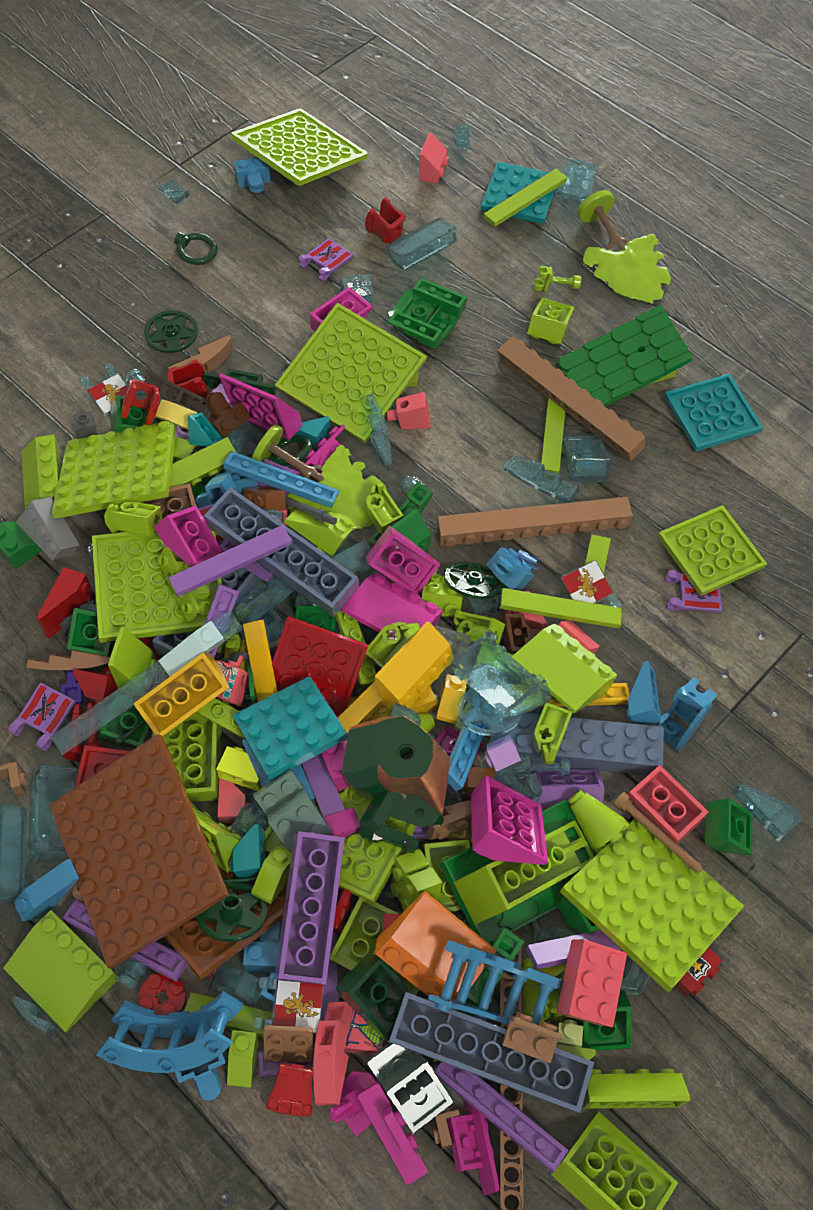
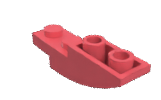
M347 1002L328 1003L325 1020L318 1023L313 1064L314 1097L317 1106L339 1105L349 1057L344 1050L353 1011Z

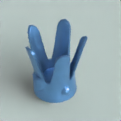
M523 550L517 552L519 555L517 558L521 562L524 561L534 570H539L535 563L542 561L541 559L530 556L529 553Z

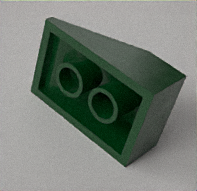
M367 953L335 989L359 1016L389 1045H392L388 1041L405 992H410L385 961L377 955Z

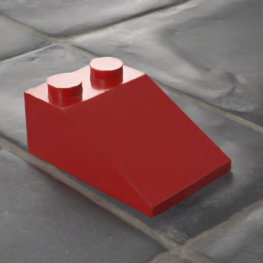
M63 567L36 617L47 638H51L72 622L74 608L87 609L88 605L93 602L94 592L87 575Z

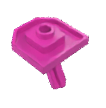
M353 1071L344 1079L339 1105H334L329 1110L330 1121L338 1123L344 1119L356 1137L372 1124L358 1099V1094L378 1082L373 1073Z

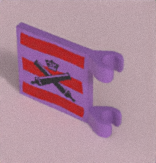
M328 238L308 254L299 256L301 261L299 266L305 268L310 261H313L322 267L319 270L321 274L319 279L326 281L332 272L353 258L354 254Z
M674 570L668 571V575L665 576L666 583L680 582L681 600L675 597L670 598L667 603L668 610L683 609L722 612L720 588L700 596L683 573Z
M40 682L18 718L9 726L8 730L15 736H20L26 723L45 733L39 738L36 745L40 749L47 751L55 734L76 701Z

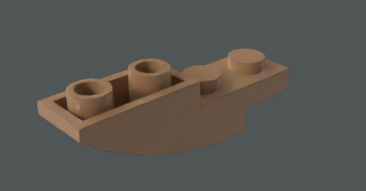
M228 335L198 348V355L168 367V370L173 367L185 366L191 363L192 360L198 359L202 363L205 372H212L232 352L231 336Z
M471 800L446 806L443 811V818L445 820L442 826L434 825L428 827L426 835L430 841L437 838L443 839L451 832L456 830L462 831L468 826L472 831Z

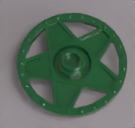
M169 310L153 316L147 322L144 334L147 343L153 349L164 353H175L185 350L194 343L198 335V326L191 315L178 310ZM176 315L171 320L164 318L165 316ZM187 319L193 324L194 329L185 326ZM154 323L157 330L149 334V330ZM181 339H189L186 343L179 346ZM165 342L168 348L158 346L155 343Z
M473 562L454 563L446 569L444 575L445 582L452 590L475 599L496 597L501 593L504 585L487 566ZM467 567L466 571H465V570L457 569V568ZM450 577L458 581L456 585L452 582ZM499 585L495 591L490 586Z
M240 882L224 883L229 896L197 915V923L207 936L218 941L236 942L247 939L258 932L263 926L267 916V904L262 899L251 894L253 887ZM231 889H241L248 893L237 896ZM258 902H260L262 909L260 919L251 911ZM203 920L217 922L216 932L207 927ZM237 926L249 929L243 933L231 935Z

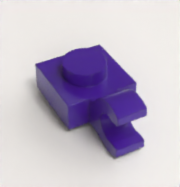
M68 670L67 684H61V693L75 700L76 703L83 705L84 693L73 674V670Z

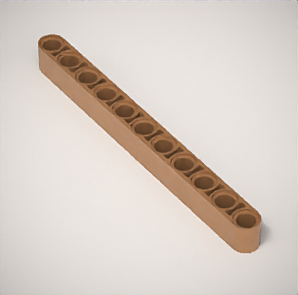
M521 948L519 949L518 953L516 954L515 958L513 959L514 962H517V963H520V964H521ZM505 972L499 980L500 1015H503L508 1000L504 996V992L511 990L515 979ZM522 989L513 1016L516 1015V1012L522 1013ZM499 1022V1027L507 1029V1024ZM499 1084V1094L504 1097V1091L512 1088ZM512 1089L515 1091L517 1099L509 1102L523 1113V1092ZM498 1128L499 1209L508 1210L504 1205V1200L507 1196H513L518 1204L516 1210H522L524 1203L523 1148ZM511 1141L517 1146V1153L515 1155H509L505 1152L504 1144ZM511 1168L516 1171L517 1181L515 1183L506 1181L504 1177L506 1169Z

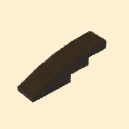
M147 371L143 382L158 387L160 398L197 413L202 412L207 419L210 418L212 411L207 405L205 398Z

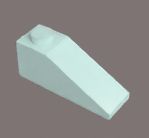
M210 621L162 657L159 662L168 675L171 676L201 653L210 652L225 642L224 638L213 622Z

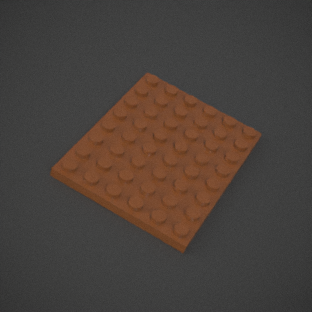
M157 734L49 804L68 859L71 860L79 877L77 884L107 968H114L229 896L162 735Z

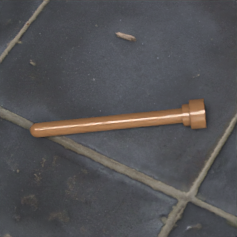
M623 792L613 803L619 811H627L695 872L699 873L702 871L700 863L632 805L633 802L628 794Z

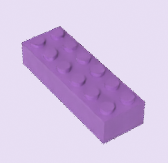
M301 831L294 833L274 978L326 984L344 837Z

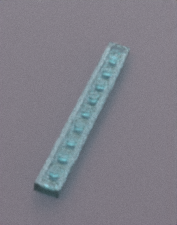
M231 611L213 622L223 636L224 641H227L243 629ZM156 662L50 737L61 754L65 755L132 708L136 701L170 676L160 662Z

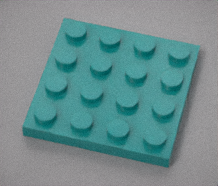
M497 162L482 201L481 210L489 211L549 172ZM556 189L511 217L544 224Z
M730 373L664 393L667 404L695 452L754 435L763 430L762 424Z
M310 676L233 715L236 724L269 780L348 739L347 732Z

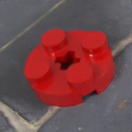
M160 973L150 975L141 986L138 995L139 1006L154 1010V1014L168 1016L169 1012H182L187 1001V994L183 983L179 979L175 982ZM166 992V996L169 999L163 1000L162 1004H159L157 995Z

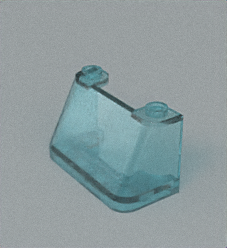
M489 630L451 661L455 669L453 673L458 680H464L494 709V713L500 720L510 721L544 705L551 699L547 681L540 674L537 676L534 673L532 675L529 674L507 654L504 646L496 643L497 636Z
M40 765L32 778L30 787V862L41 863L68 859L49 804L74 789L79 767Z

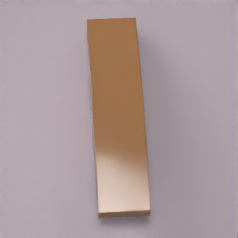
M72 650L71 656L55 653L50 655L49 660L28 659L26 668L43 670L91 668L109 663L111 656Z

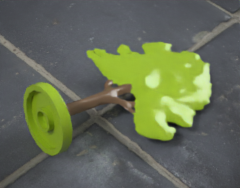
M608 190L591 194L579 205L577 216L584 223L600 219L610 236V243L603 248L588 247L584 253L583 262L590 267L597 264L598 267L594 271V276L608 282V286L615 293L653 304L654 300L662 299L664 291L661 289V283L670 285L671 277L666 267L656 266L658 259H664L665 256L659 251L653 252L654 246L658 245L656 235L649 234L632 241L620 237L606 216L615 203L613 194ZM615 243L618 245L620 249L619 252H614L612 250V247Z
M275 424L265 433L256 447L252 459L264 463V460L274 453L297 468L304 478L310 479L311 475L320 484L339 490L338 497L332 508L291 493L287 497L314 509H322L346 516L356 524L353 530L374 525L367 515L366 498L368 494H371L372 486L381 483V480L373 475L364 480L361 470L366 468L365 463L354 462L351 465L349 460L351 454L348 448L345 449L343 445L336 447V451L331 454L323 466H309L277 446L283 434L282 427ZM288 506L289 512L292 513L295 508Z

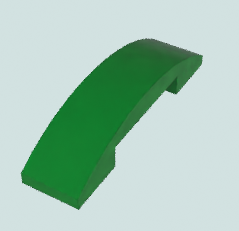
M418 481L406 495L407 500L399 508L404 517L415 509L421 514L430 501L433 492ZM378 530L369 539L374 545L381 537Z
M503 928L492 944V947L496 949L494 955L513 961L524 940ZM488 964L471 986L465 1003L478 1007L490 971ZM505 970L502 971V974L499 973L496 985L499 982ZM453 1009V1010H456V1011H458V1012L464 1013V1014L469 1015V1016H472V1015H473V1013H470V1012Z

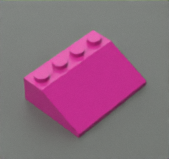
M222 373L219 375L229 402L241 401L250 415V418L246 420L247 422L267 431L277 424L283 428L282 437L288 440L303 425L299 412L278 397Z
M373 573L367 577L341 609L342 612L377 632H380L386 625L396 622H406V624L418 623L420 628L426 622H429L436 628L443 613V610L438 608L436 604L423 600L418 594L405 590L402 585L387 580L384 575ZM393 630L394 634L392 636L395 638L396 631Z
M485 775L471 793L473 850L479 855L486 856L492 860L546 865L548 857L541 804Z

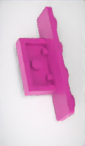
M344 424L339 428L335 426L328 433L330 435L328 439L323 438L316 445L318 449L315 452L313 450L310 451L305 457L306 461L304 463L309 466H323L331 454L336 451V447L340 446L335 438L345 428ZM293 468V470L297 471V475L301 473L297 468Z
M377 1082L360 1092L358 1099L405 1183L409 1185L427 1174L428 1169L416 1149L419 1146L412 1133L408 1134L404 1128L406 1122L399 1110L395 1112L380 1084Z
M464 1100L467 1115L446 1119L452 1142L456 1171L463 1172L478 1169L483 1195H490L500 1191V1179L494 1163V1150L490 1144L488 1122L485 1116Z

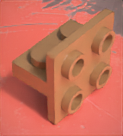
M516 1012L515 1016L509 1014V1024L502 1045L551 1063L558 1039L561 1040L562 1034L556 1032L558 1027L541 1020L539 1025L532 1023L534 1018Z
M267 1017L263 1030L265 1060L274 1062L295 1061L298 1063L313 1061L314 1033L312 1027L273 1026L274 1017Z

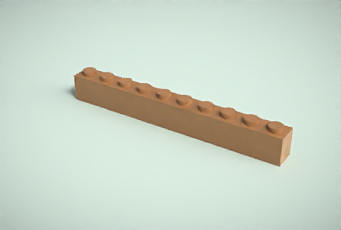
M512 336L497 350L500 361L546 397L552 399L569 415L628 461H632L646 447L645 436L641 431L633 429L628 421L620 419L612 409L608 410L599 399L595 400L586 389L578 387L573 379L565 377L560 369L552 367L547 359L539 357L534 349L530 350L526 347L522 340H517Z
M628 497L438 516L437 530L440 546L451 547L457 544L470 545L476 542L489 543L495 540L508 541L515 538L527 539L534 536L546 537L553 534L565 535L572 532L584 533L591 530L622 529L630 526L633 514Z

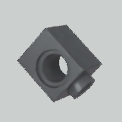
M92 411L73 415L79 439L98 435Z

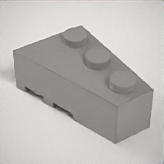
M48 497L31 501L15 523L51 560L71 556L80 545L64 518L54 519L51 514L54 503L52 498Z

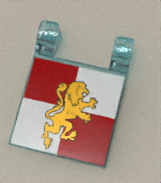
M111 362L105 365L109 375L106 379L92 385L86 375L80 378L82 387L88 392L104 416L111 413V406L116 395L125 396L129 389Z
M596 560L560 577L572 600L598 604L608 599L610 606L618 608L621 606L620 600L615 595Z
M267 977L259 979V988L275 990L272 1019L255 1018V1029L264 1030L265 1025L312 1027L313 1034L317 1033L318 1023L321 1020L324 984Z

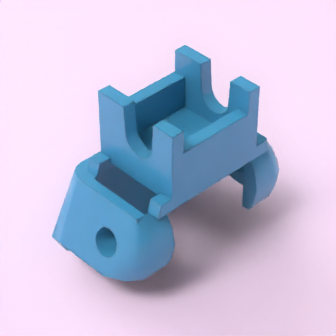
M694 677L677 690L673 697L674 702L667 713L661 716V722H658L656 725L664 727L663 740L672 746L677 753L682 750L710 711L712 702L718 696L710 689L705 693H699L696 690V686L700 681ZM672 713H675L687 722L689 727L685 729L671 719Z

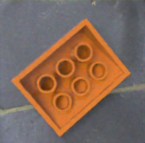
M424 891L377 937L375 954L429 997L430 994L437 996L442 994L453 958H451L452 953L445 950L448 940L491 954H495L496 949ZM468 962L462 963L451 996L453 1000L457 998ZM481 962L480 967L477 966L471 986L487 964Z

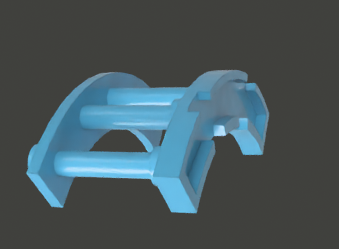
M448 940L445 950L452 953L451 958H453L442 994L441 996L430 994L428 999L436 1002L435 1007L443 1011L449 1012L450 1008L473 1013L472 1017L485 1022L489 1018L508 1025L509 1014H514L523 983L529 978L540 983L539 987L541 990L532 1018H534L532 1023L539 1025L550 992H553L554 988L561 989L563 979L528 967L526 971L519 969L520 963L473 947L468 948L464 944ZM468 962L457 998L453 1000L451 996L462 963ZM482 962L489 965L488 969L490 971L477 1007L465 1002L477 966L480 967ZM506 970L514 973L513 978L515 979L504 1013L500 1015L487 1009L499 973L502 974V971Z
M223 991L218 997L208 1004L201 1006V1009L196 1012H169L167 1016L154 1014V1010L140 1007L125 1000L111 1019L112 1022L119 1025L114 1039L109 1037L96 1055L109 1063L143 1072L170 1073L198 1067L213 1060L231 1045L232 1040L225 1037L223 1032L226 1023L241 1011L243 1003ZM128 1029L145 1035L140 1048L123 1043ZM196 1036L194 1042L179 1047L181 1038ZM154 1037L171 1038L166 1050L150 1049Z

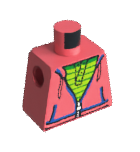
M353 1010L344 1052L373 1055L383 1047V1044L386 1045L388 1043Z

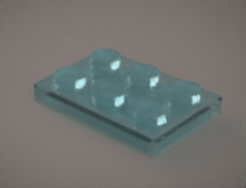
M567 158L562 173L567 177V182L558 187L556 195L584 201L591 194L599 164Z

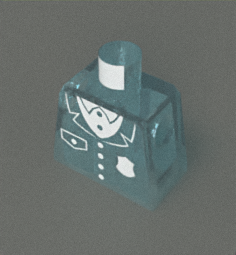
M372 273L340 278L341 292L350 287L373 306Z

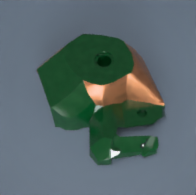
M407 716L385 717L352 726L348 733L342 775L346 784L354 793L361 797L372 799L359 822L361 838L370 843L379 840L402 848V852L415 853L414 851L417 849L419 841L413 836L386 826L385 821L389 817H393L421 828L434 825L442 826L445 820L443 818V809L451 759L444 749L421 726Z

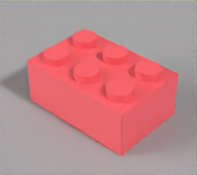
M661 765L628 794L633 802L632 805L677 844L691 833L708 814V811Z
M571 940L556 1013L599 1026L613 1027L627 953L587 940Z

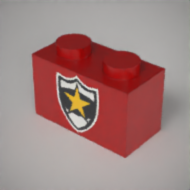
M708 947L678 981L675 987L686 998L691 992L696 996L705 986L702 981L707 976L712 979L720 971L717 966L722 960Z

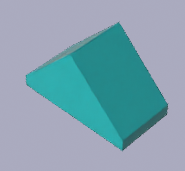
M202 412L190 415L187 418L190 445L208 447L223 439Z
M329 416L302 422L303 425L295 435H304L310 438L312 446L318 448L316 445L331 430Z

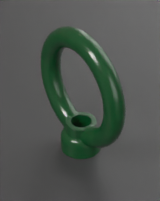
M179 232L174 239L178 255L187 263L193 265L206 264L217 255L218 247L216 242L206 234L191 233L186 235L183 232ZM192 240H202L210 245L211 251L205 257L194 258L184 252V247H187Z
M294 435L290 440L285 438L279 441L277 446L282 449L292 443H304L305 447L303 450L294 455L295 458L301 461L310 453L312 441L304 435ZM274 453L270 455V461L281 466L291 465Z

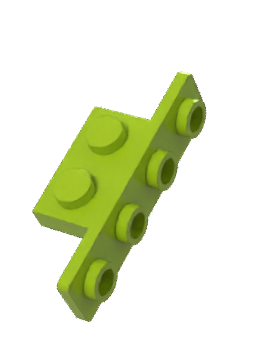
M165 547L158 558L159 566L187 622H193L200 611L195 598H207L210 592L207 586L203 585L178 597L169 577L190 568V566L186 562H177L172 551Z
M339 611L335 615L340 628L338 634L365 643L358 621ZM365 654L358 674V680L360 684H372L375 681L374 676L377 672L371 657Z
M214 698L195 712L245 739L233 718L234 714L242 710L238 711L232 708L226 701Z

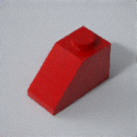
M73 669V674L87 698L94 699V703L107 705V701L114 700L118 687L113 675L90 670Z

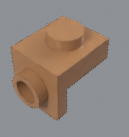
M17 762L3 763L0 766V779L10 778L11 788L17 796L25 794L24 786L27 785L25 773H22Z
M453 1107L445 1108L439 1115L434 1117L436 1128L432 1129L435 1144L440 1143L441 1150L452 1146L446 1119L460 1116L459 1110L453 1111Z

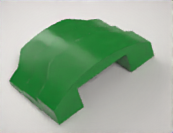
M421 278L413 289L404 292L397 304L388 312L389 320L387 324L403 330V333L417 338L418 343L435 349L448 337L466 307L467 297Z

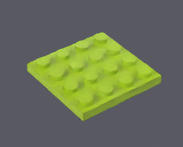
M723 505L659 532L657 536L700 596L759 571L767 565L766 561Z

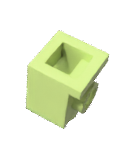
M563 1020V1023H556V1027H558L556 1032L562 1034L561 1040L558 1039L557 1043L576 1047L582 1046L583 1026L577 1025V1022L573 1020Z

